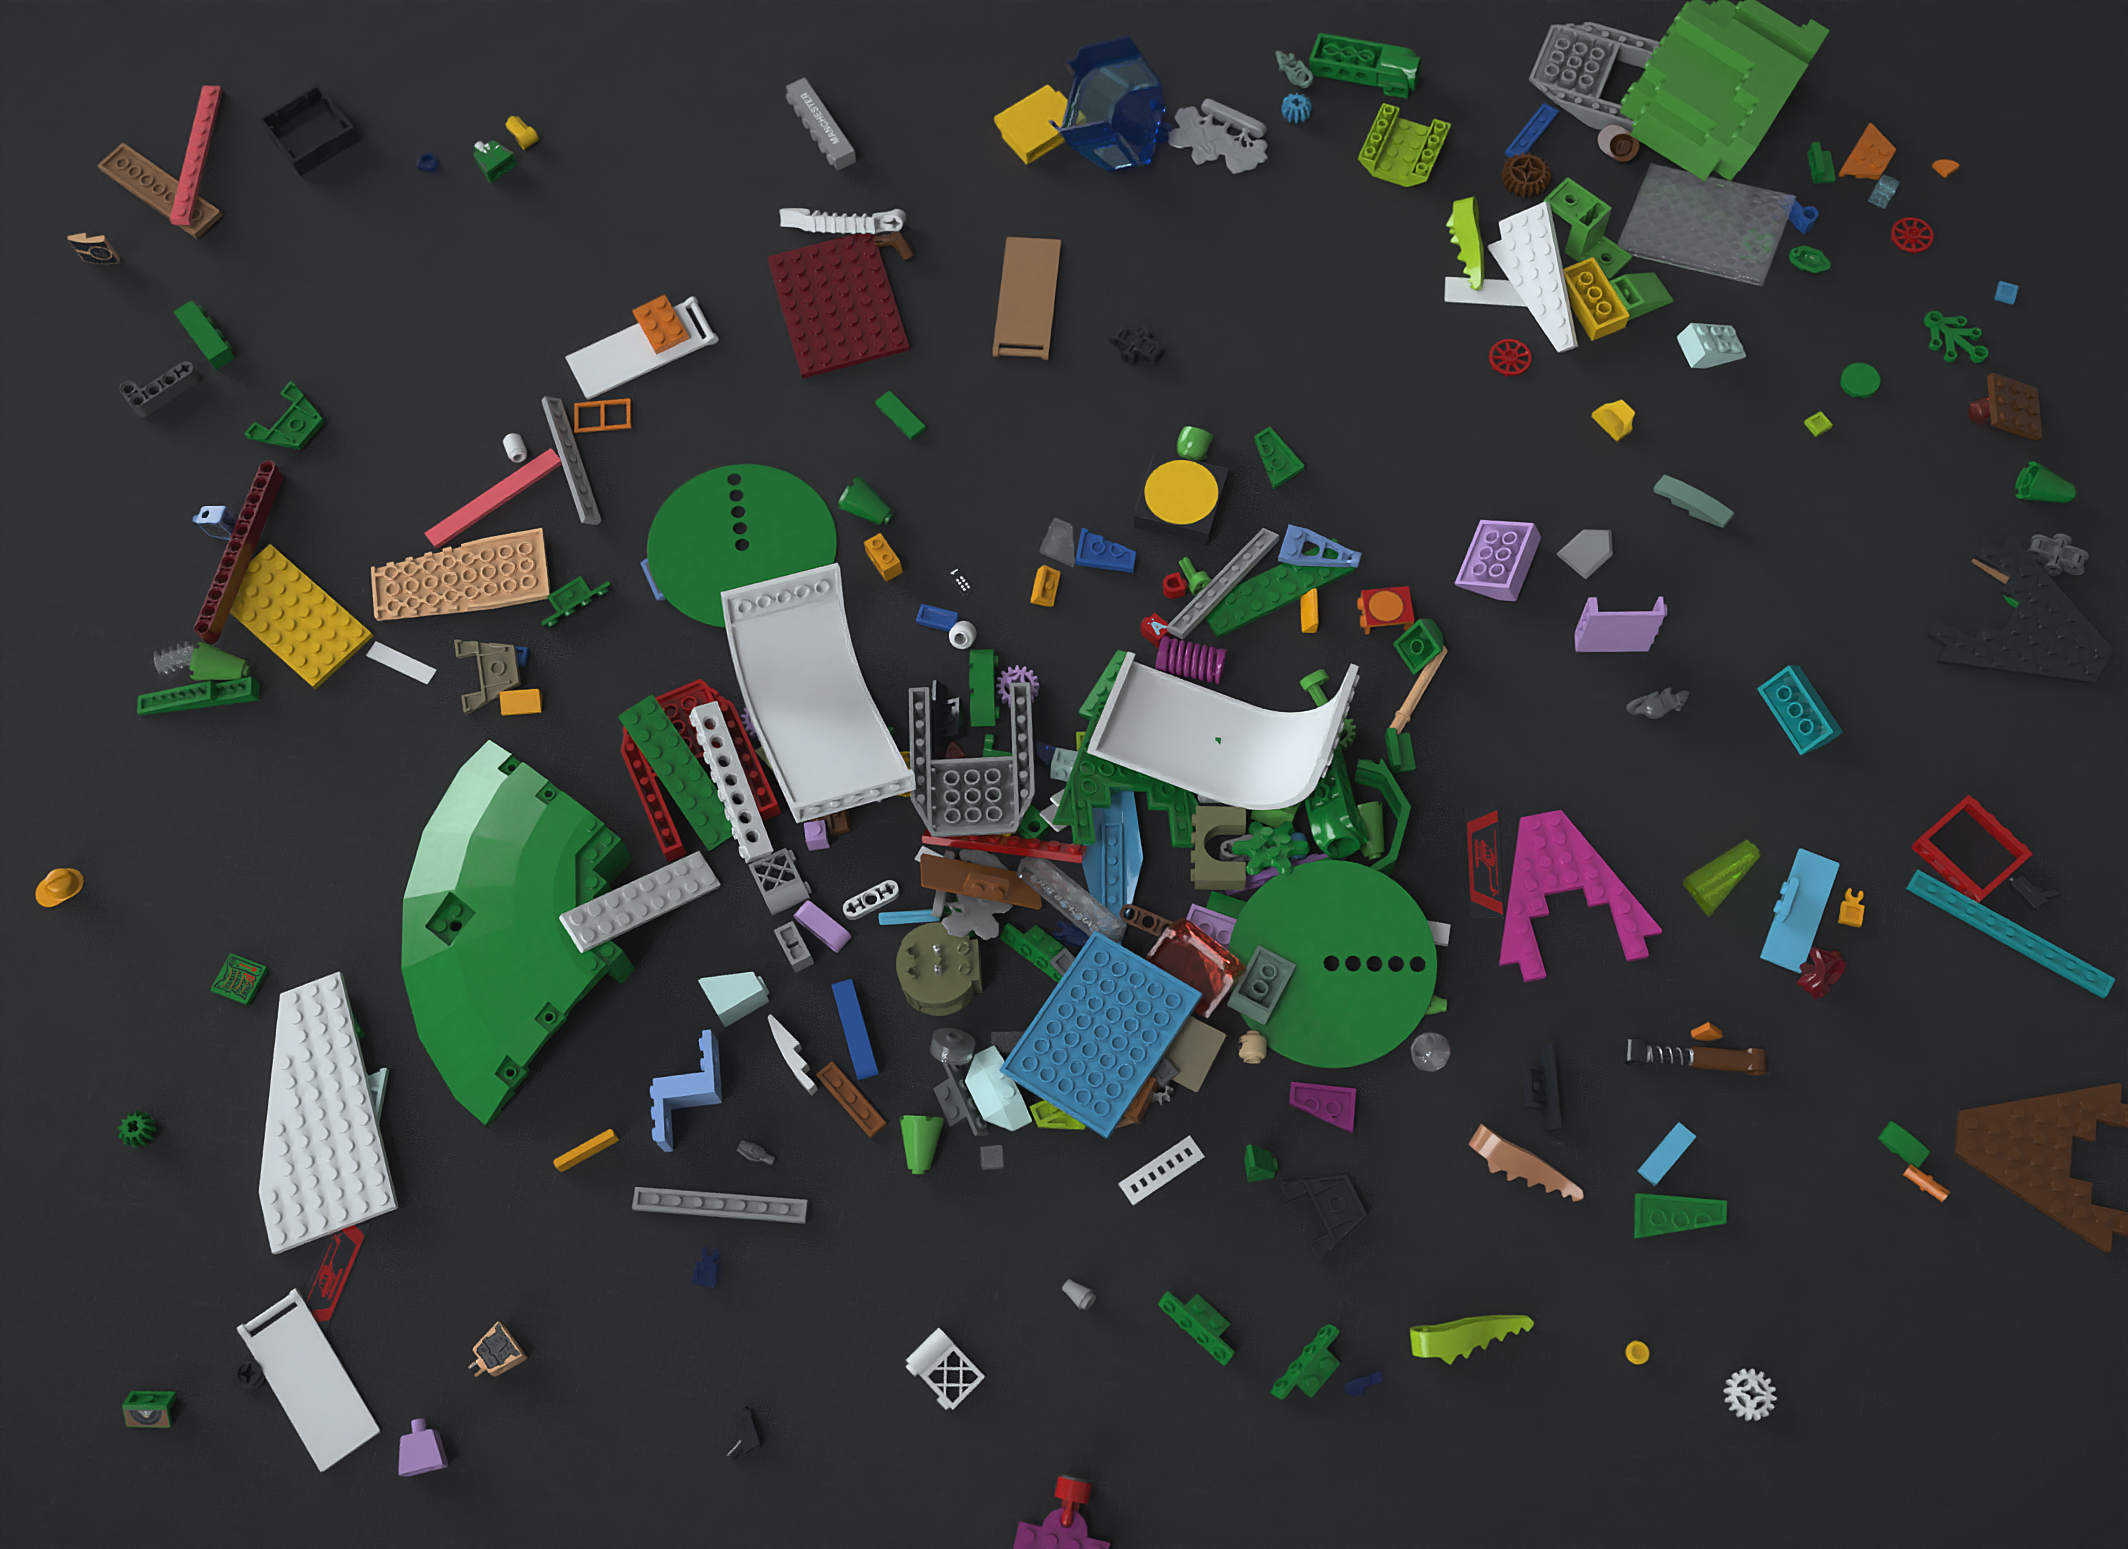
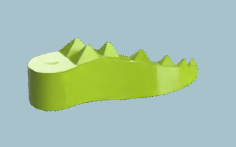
M1469 197L1454 201L1453 214L1447 226L1451 228L1449 233L1454 235L1451 242L1461 247L1462 251L1457 259L1467 264L1463 273L1471 276L1468 280V283L1472 284L1470 288L1478 291L1483 288L1484 252L1479 229L1477 200L1475 197Z
M1491 1315L1464 1318L1439 1325L1415 1326L1410 1328L1412 1354L1418 1357H1441L1448 1364H1452L1457 1355L1462 1354L1467 1359L1472 1349L1478 1345L1485 1350L1492 1338L1497 1337L1500 1341H1503L1507 1332L1512 1331L1517 1335L1520 1328H1524L1528 1332L1534 1325V1322L1528 1316Z

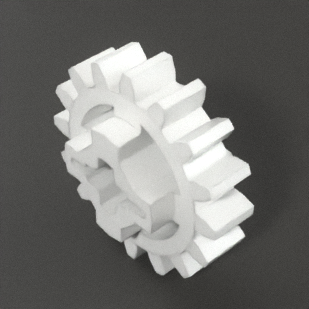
M1742 1369L1740 1370V1375L1734 1373L1731 1375L1733 1380L1729 1379L1726 1381L1730 1388L1724 1389V1393L1729 1394L1725 1402L1732 1403L1729 1410L1736 1409L1738 1411V1418L1745 1414L1746 1421H1749L1753 1415L1756 1421L1761 1419V1415L1763 1417L1768 1416L1767 1410L1774 1409L1770 1402L1777 1400V1397L1771 1395V1392L1776 1389L1775 1387L1768 1386L1771 1382L1770 1379L1765 1381L1762 1379L1764 1373L1761 1372L1755 1375V1370L1751 1369L1747 1374L1746 1370ZM1746 1380L1744 1387H1737L1740 1381ZM1750 1390V1394L1755 1397L1750 1399V1395H1747L1745 1392ZM1757 1402H1764L1759 1409L1754 1410Z

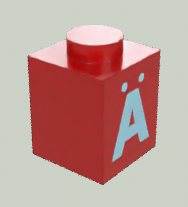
M1156 613L1146 617L1141 623V635L1158 649L1163 636H1168L1169 638L1172 636L1167 631L1169 624Z

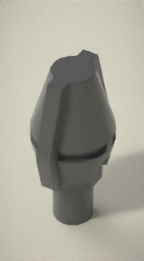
M742 1140L737 1148L739 1153L751 1161H763L772 1166L775 1157L767 1154V1151L756 1143Z

